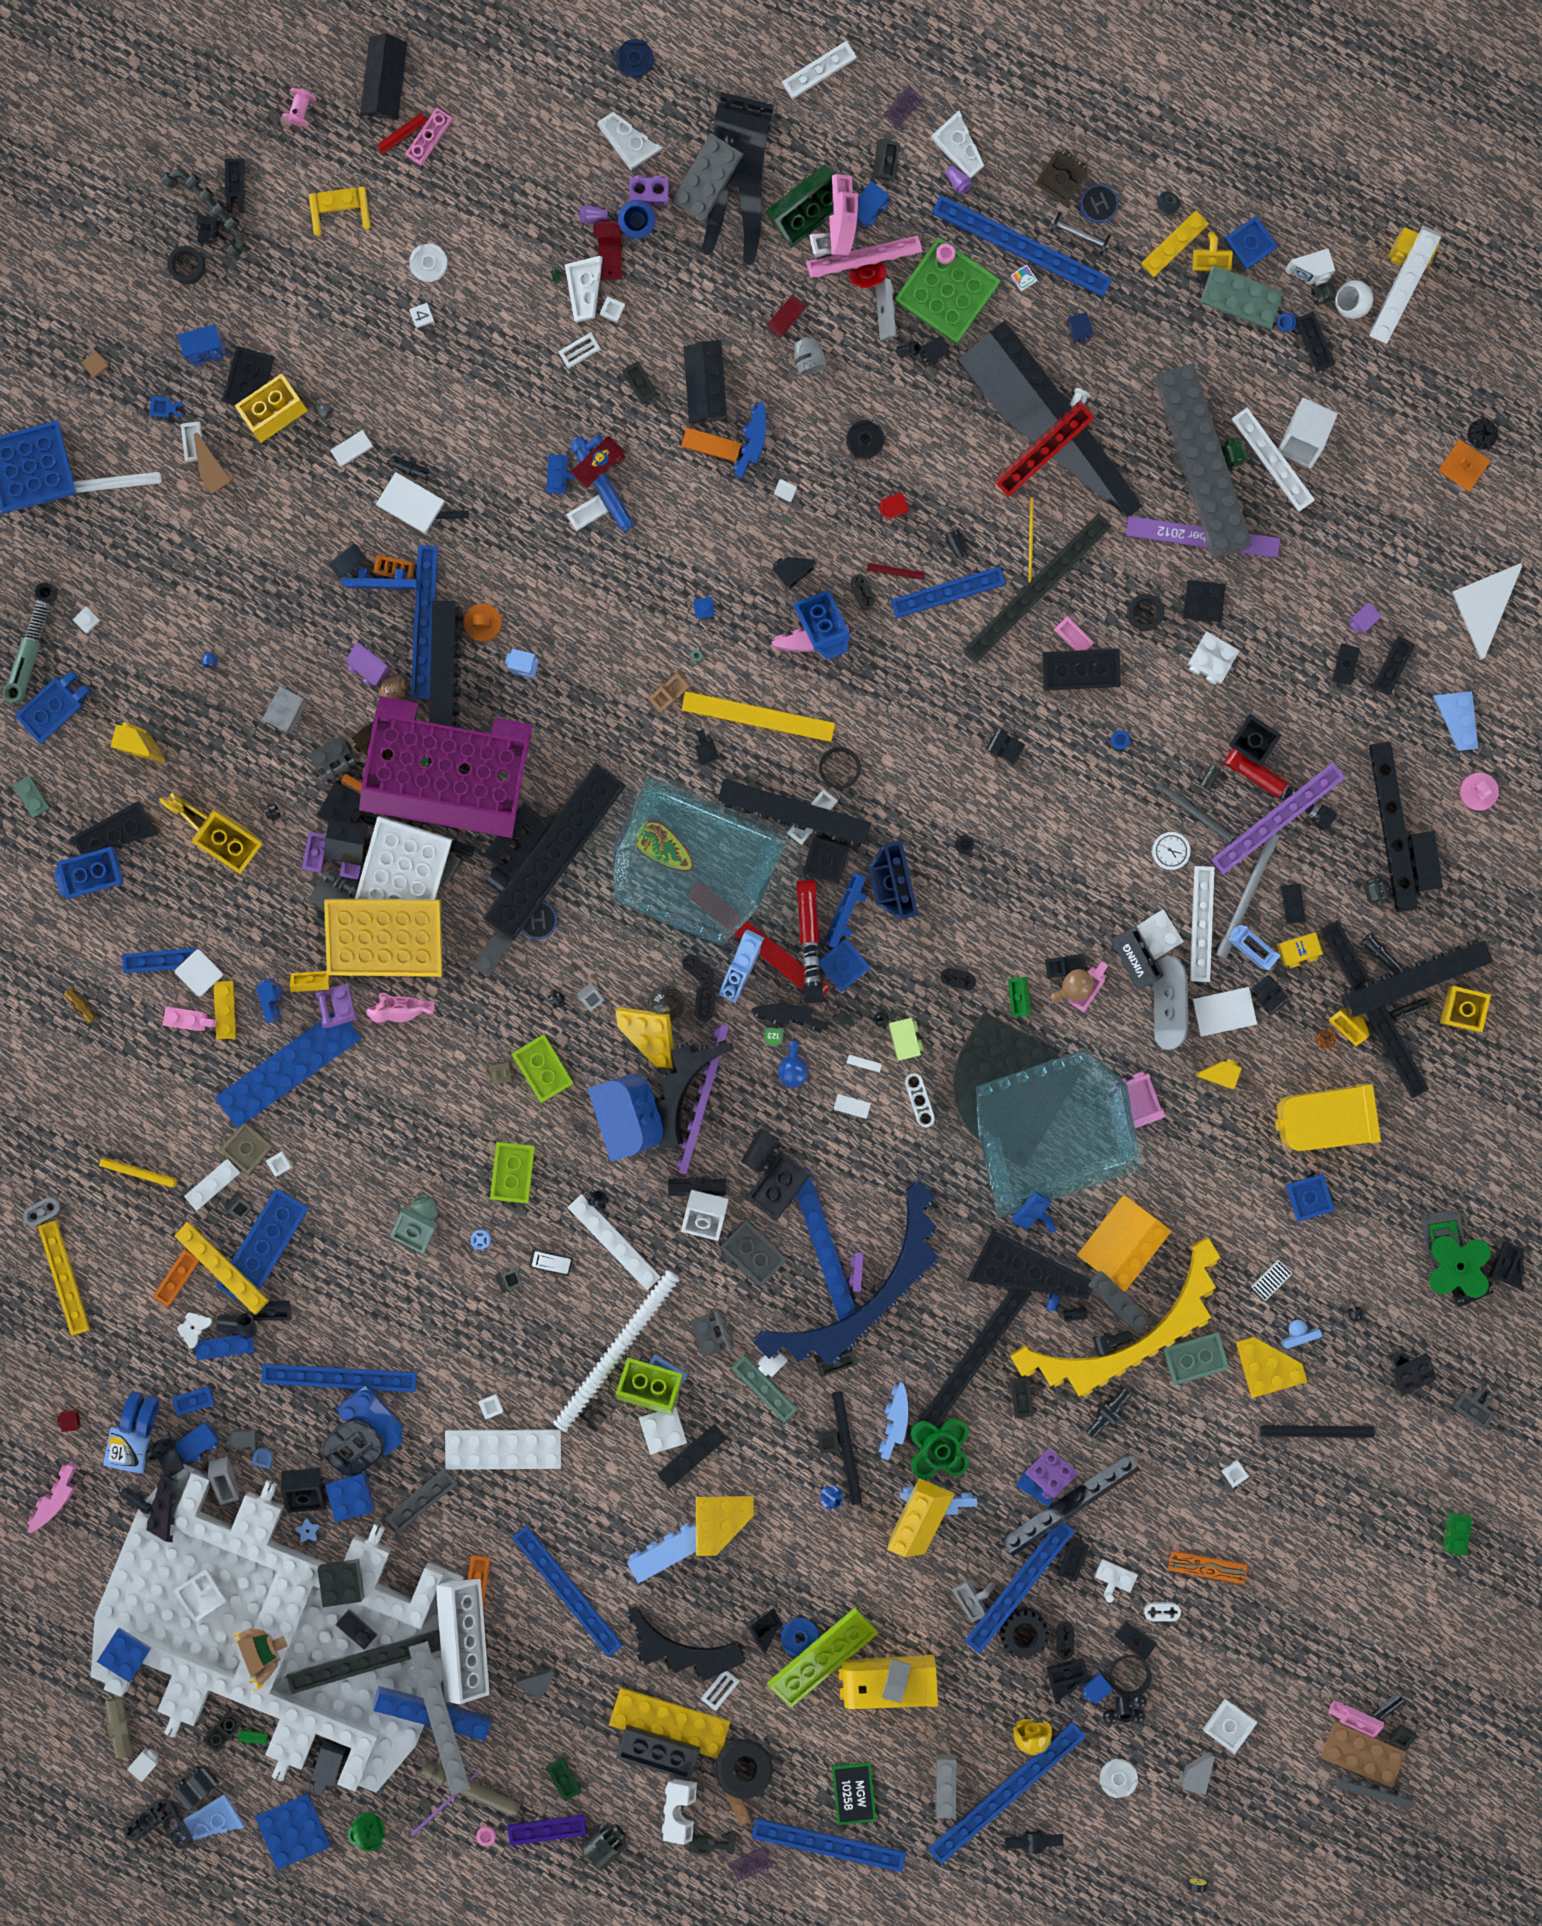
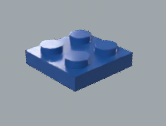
M1257 216L1224 238V241L1245 270L1278 248Z
M846 938L837 945V948L832 949L818 961L819 967L841 992L871 968Z
M1324 1174L1286 1184L1297 1222L1334 1211Z
M119 1627L100 1655L97 1663L130 1682L152 1648Z

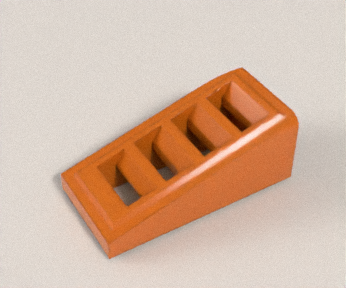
M376 555L373 574L395 579V571L399 564L401 565L400 569L404 570L405 566H409L406 579H413L416 563ZM382 561H385L384 571H380ZM393 563L392 571L388 573L389 565Z

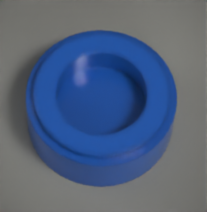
M1116 731L1111 736V744L1115 749L1123 750L1129 746L1130 736L1125 731Z

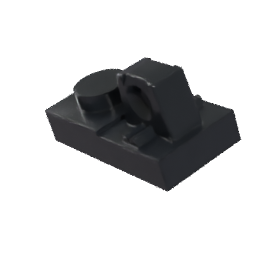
M350 1609L335 1624L363 1650L378 1635Z

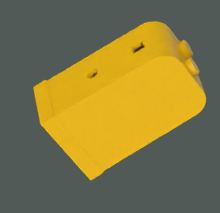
M1365 1083L1351 1087L1286 1096L1277 1105L1278 1119L1275 1120L1276 1131H1280L1281 1141L1289 1149L1306 1151L1381 1142L1373 1084Z
M934 1655L848 1659L842 1662V1669H839V1681H843V1688H840V1700H844L845 1708L938 1707ZM891 1659L911 1664L901 1703L882 1698Z

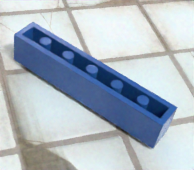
M378 1686L373 1701V1711L431 1726L422 1697ZM446 1704L454 1733L485 1741L491 1724L488 1715Z

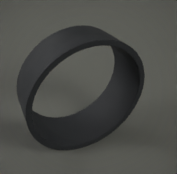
M846 747L829 749L823 754L819 762V773L822 780L830 787L836 789H843L853 785L861 772V763L858 756ZM833 752H846L856 762V776L847 785H832L823 775V762Z
M1123 1655L1112 1664L1109 1679L1116 1693L1133 1698L1134 1695L1144 1694L1148 1690L1152 1681V1673L1149 1665L1140 1657ZM1132 1657L1139 1659L1144 1664L1147 1675L1144 1684L1139 1689L1128 1692L1119 1689L1114 1684L1112 1670L1120 1660Z

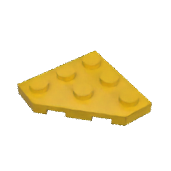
M622 1007L615 1010L618 1028L656 1067L670 1069L675 1067L671 1051L674 1050L670 1014Z
M1255 1337L1235 1342L1251 1398L1307 1382L1303 1365L1297 1360Z
M754 1496L696 1497V1556H717L754 1516Z

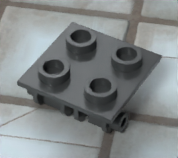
M328 867L322 873V878L309 897V900L324 908L325 899H354L358 884L348 878L340 877V873Z

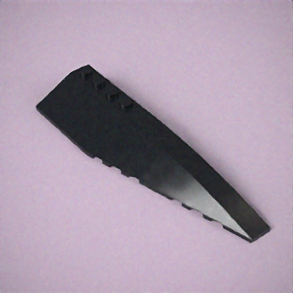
M1005 320L958 359L1000 416L1018 432L1032 441V443L1072 408ZM1087 427L1083 428L1052 457V459L1127 518L1142 507L1138 498Z

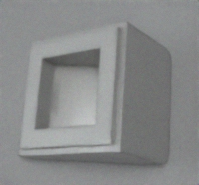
M592 983L577 993L578 998L590 1012L605 1001Z

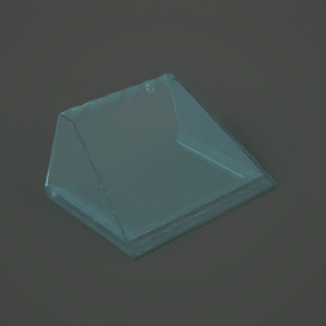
M648 776L613 847L614 902L723 946L758 910L789 835Z
M1085 1049L976 1087L978 1135L998 1219L1016 1213L1035 1191L1053 1200L1142 1169L1127 1084Z

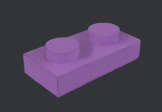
M855 1251V1256H851V1267H854V1275H850L849 1286H853V1291L861 1292L863 1252Z

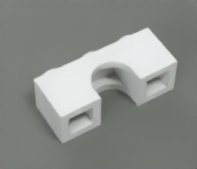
M674 1779L668 1782L665 1789L667 1798L664 1806L665 1822L662 1826L663 1841L682 1845L692 1841L694 1821L687 1820L682 1816L681 1806H688L696 1801V1782Z

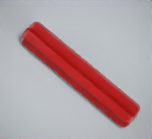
M419 113L379 142L377 148L382 154H385L426 124L427 119L422 113Z

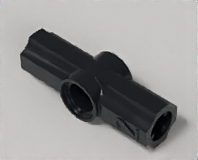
M706 1177L668 1179V1196H690L691 1190L714 1196L726 1195V1179H706Z

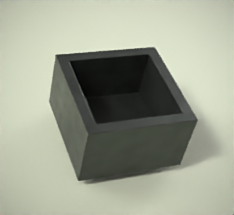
M359 1559L321 1564L317 1568L323 1608L362 1602L365 1598Z

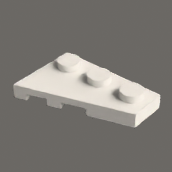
M958 111L931 136V139L961 172L971 179L984 167V164L975 144H973L967 126L964 124L962 115Z
M602 256L565 264L575 322L595 318Z

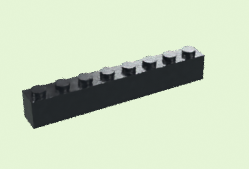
M723 779L717 800L722 802L721 806L730 809H732V806L740 807V812L750 814L753 811L758 813L757 817L767 820L770 816L776 818L777 823L787 825V822L795 824L794 828L804 831L807 827L813 829L812 833L824 836V833L832 835L831 839L841 842L842 839L850 840L849 844L860 847L861 844H866L872 824L869 821L728 779Z
M1478 938L1466 942L1467 946L1461 947L1458 945L1449 949V953L1443 954V952L1434 954L1431 960H1419L1415 962V966L1410 968L1408 966L1397 969L1398 973L1393 975L1386 973L1380 976V980L1375 982L1373 979L1363 982V986L1356 989V986L1346 989L1345 993L1340 995L1347 1016H1358L1492 963L1493 960L1486 941H1478Z

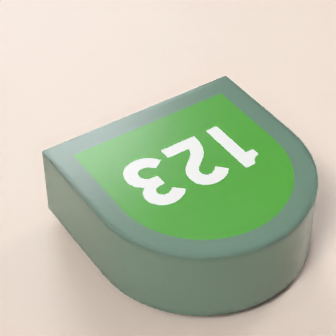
M765 1027V1043L771 1047L780 1045L783 1040L784 1028Z

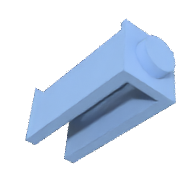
M1239 925L1230 933L1231 936L1228 941L1261 969L1270 970L1281 956L1248 929L1247 926ZM1246 937L1268 954L1264 960L1243 942Z

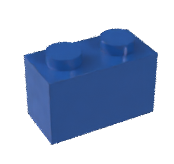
M870 181L858 197L857 224L865 230L868 226L872 227L878 219L876 215L880 210L884 212L890 203L888 202L889 194L872 181Z
M207 1420L177 1441L176 1449L185 1463L189 1461L194 1463L203 1457L201 1453L206 1449L210 1452L219 1446L217 1442L221 1438Z

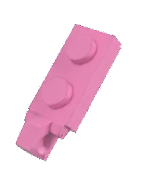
M1101 961L1096 969L1091 967L1088 970V973L1094 979V988L1088 997L1081 1001L1069 999L1067 1002L1084 1013L1105 982L1107 976L1103 973L1108 965Z
M165 1006L163 1026L196 1031H205V1026L216 1028L217 1020L208 1019L207 1014L204 1012Z
M1335 1700L1330 1704L1329 1714L1339 1718L1340 1723L1373 1738L1383 1729L1384 1722L1375 1717H1371Z

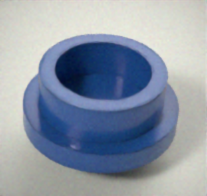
M1283 313L1277 319V326L1283 332H1290L1296 326V318L1291 313Z

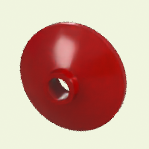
M881 262L863 265L856 269L851 268L849 280L854 286L860 288L874 287L884 281L887 270Z

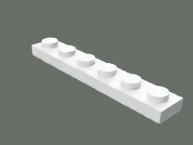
M1245 408L1233 417L1231 421L1296 510L1300 512L1312 503L1314 498L1250 410Z
M1194 866L1190 981L1210 982L1215 867Z
M581 1194L567 1208L632 1276L648 1290L661 1276L595 1207L588 1205V1200Z

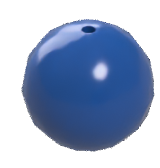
M631 200L625 203L618 214V224L621 231L633 239H641L648 236L653 231L656 223V215L653 208L642 200Z

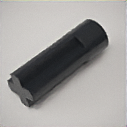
M1397 1693L1373 1711L1372 1714L1376 1719L1382 1721L1405 1702Z

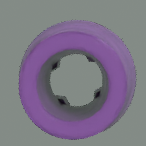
M954 165L945 171L956 192L964 194L971 188V179L956 169Z
M586 204L585 206H580V222L588 224L597 221H607V209Z

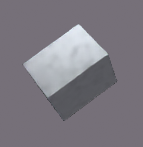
M280 686L263 720L291 734L308 701Z

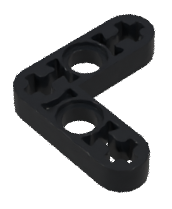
M159 1799L127 1824L124 1829V1836L127 1840L138 1841L161 1823L176 1848L187 1849L193 1842L192 1834L174 1803L169 1799ZM162 1804H166V1805H167V1806L165 1807V1810H166L167 1812L161 1811V1810L163 1809ZM151 1814L153 1817V1822L150 1825H147L145 1823V1818L147 1815ZM175 1818L177 1820V1827L172 1830L169 1824ZM132 1828H136V1829H137V1830L135 1831V1834H136L135 1836H134V1835H131V1833L133 1832ZM180 1835L186 1837L184 1839V1844L180 1843V1841L182 1840Z

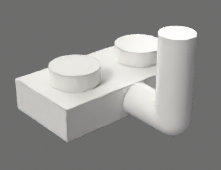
M1102 1559L1094 1577L1108 1583L1104 1597L1107 1602L1111 1603L1114 1600L1112 1593L1115 1586L1131 1592L1138 1575Z

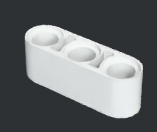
M911 1073L905 1078V1086L916 1120L920 1126L930 1127L935 1119L923 1080L918 1074ZM914 1076L917 1077L919 1084L916 1087H910L908 1084L909 1079ZM917 1095H922L925 1098V1102L921 1106L916 1105L914 1102ZM924 1113H928L931 1117L930 1122L927 1124H923L920 1121V1117Z

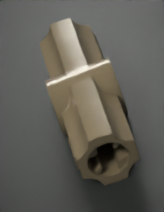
M123 1697L107 1699L105 1701L109 1719L107 1729L109 1737L113 1741L115 1757L119 1759L126 1758L133 1754L130 1738L131 1728L128 1725L129 1718L126 1717Z

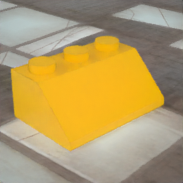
M282 373L235 405L260 443L308 411Z

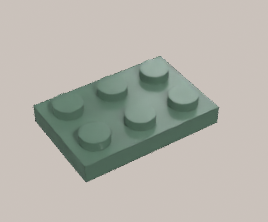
M1218 1331L1179 1342L1169 1347H1162L1173 1385L1229 1369Z

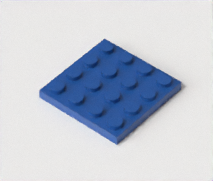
M58 420L0 436L1 513L6 514L77 494Z

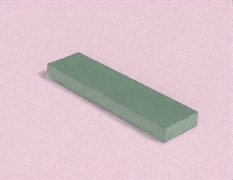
M745 1354L731 1367L784 1423L798 1410Z

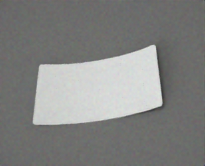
M849 1055L847 1060L848 1064L880 1072L882 1066L880 1063ZM838 1094L834 1110L866 1119L871 1103Z

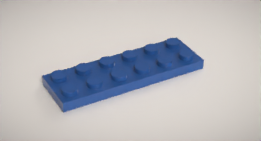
M278 1188L274 1190L231 1261L259 1290L310 1208ZM219 1281L216 1288L220 1289L221 1291L240 1301L221 1281Z

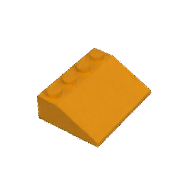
M1123 1194L1078 1252L1077 1256L1098 1272H1104L1125 1292L1171 1233V1230Z

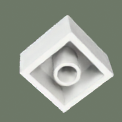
M691 1190L681 1232L718 1241L729 1199Z

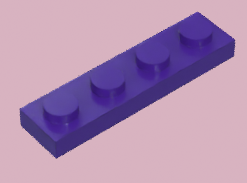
M584 1814L508 1824L507 1826L510 1846L585 1836L587 1834Z

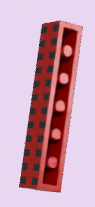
M1080 399L995 478L996 485L1010 497L1095 418L1093 412Z

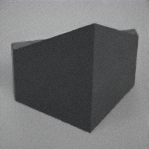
M773 1608L748 1621L747 1627L757 1646L765 1654L778 1628L783 1624Z

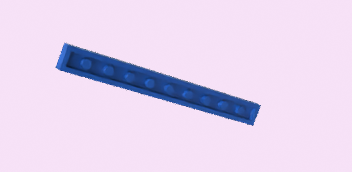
M940 195L932 211V215L1101 297H1104L1112 278Z
M1073 1721L1051 1739L1049 1747L1044 1752L1033 1755L928 1848L931 1854L940 1864H943L1085 1739V1734Z

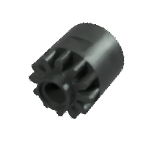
M606 1821L581 1844V1847L590 1861L596 1867L603 1870L628 1847L625 1841L627 1836L619 1825H612Z

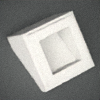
M781 479L777 484L774 494L791 502L797 488Z

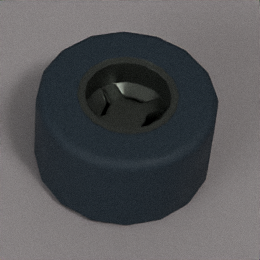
M352 544L328 565L338 578L341 579L363 562L366 556L356 544Z

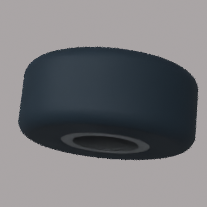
M1165 191L1158 197L1157 205L1164 213L1174 214L1180 207V199L1174 193Z

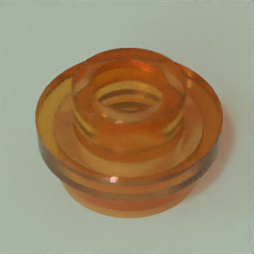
M1324 1029L1317 1034L1316 1040L1320 1047L1331 1048L1336 1042V1036L1333 1031ZM1325 1035L1329 1036L1327 1043L1323 1041V1036Z

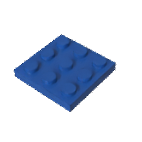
M309 1792L255 1816L277 1870L331 1847Z

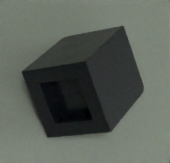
M198 215L196 221L199 225L197 241L216 245L220 225L219 220L215 217Z

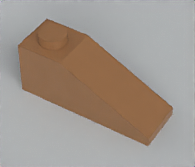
M196 432L193 435L200 478L203 481L200 484L206 493L210 491L211 494H214L230 483L231 479L199 433Z

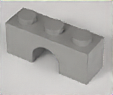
M936 1754V1818H956L955 1755Z

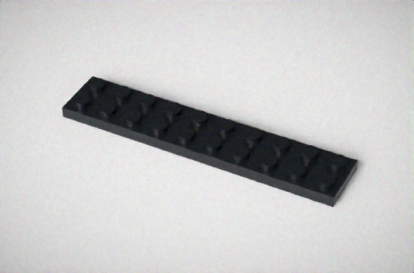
M594 763L482 918L514 941L626 785L599 764Z

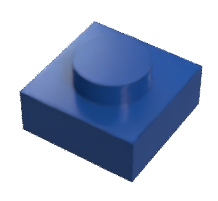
M712 597L693 599L696 619L715 617Z

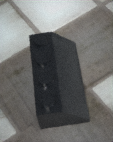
M721 340L701 341L685 346L684 361L689 423L727 421Z

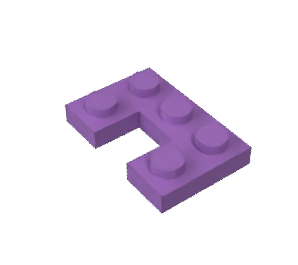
M308 833L302 870L322 873L325 834ZM342 862L339 876L359 880L362 866Z

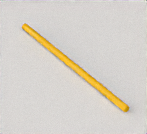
M1030 497L1029 583L1032 580L1033 497Z

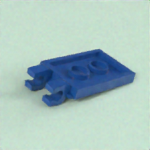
M70 671L63 678L55 677L14 715L39 744L46 741L83 707V699L92 692L88 686L84 685L76 692L70 687L79 678L74 671Z

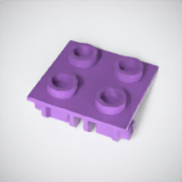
M1048 1449L1025 1474L1043 1489L1044 1492L1042 1494L1048 1499L1049 1497L1055 1498L1078 1475V1472L1054 1451Z

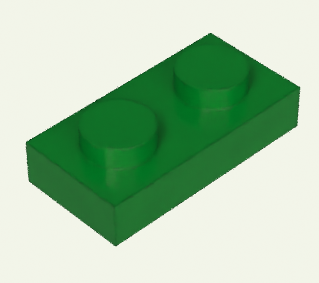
M1028 977L1008 979L1012 1017L1032 1015Z

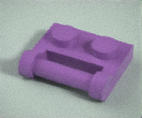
M348 983L329 988V990H317L315 992V997L319 1001L323 1028H330L357 1020ZM330 997L335 1013L333 1018H330L326 998Z

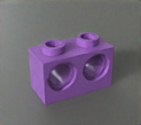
M636 175L634 178H630L629 201L642 200L650 206H668V178L664 176L646 178L643 175ZM637 187H643L645 191L641 194H638L635 192V189ZM661 187L664 191L661 194H656L654 189Z

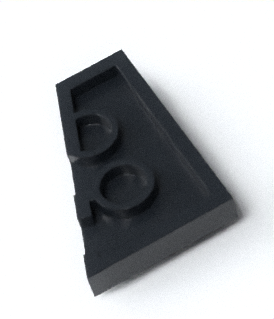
M161 1474L146 1530L165 1542L173 1543V1535H170L171 1525H174L175 1517H172V1507L176 1504L178 1480L169 1475Z

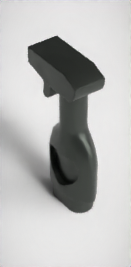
M736 1831L721 1834V1838L727 1839L728 1842L715 1841L709 1835L695 1834V1836H692V1841L689 1842V1851H694L696 1854H708L714 1849L728 1850L729 1854H733L735 1851Z

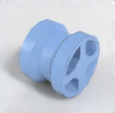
M477 1230L471 1236V1244L476 1249H484L490 1244L491 1236L486 1230Z

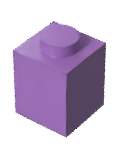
M1368 602L1349 619L1351 622L1350 627L1356 633L1360 632L1363 634L1382 616Z

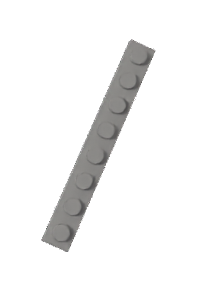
M428 1641L411 1646L409 1651L451 1795L469 1790L470 1786Z

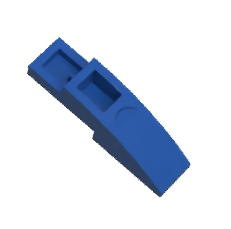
M762 401L759 402L758 406L754 405L750 414L753 416L751 422H746L742 431L744 439L750 442L749 444H744L741 451L744 455L741 461H736L733 468L736 471L735 477L741 480L749 463L757 466L763 450L766 433V414L764 402Z

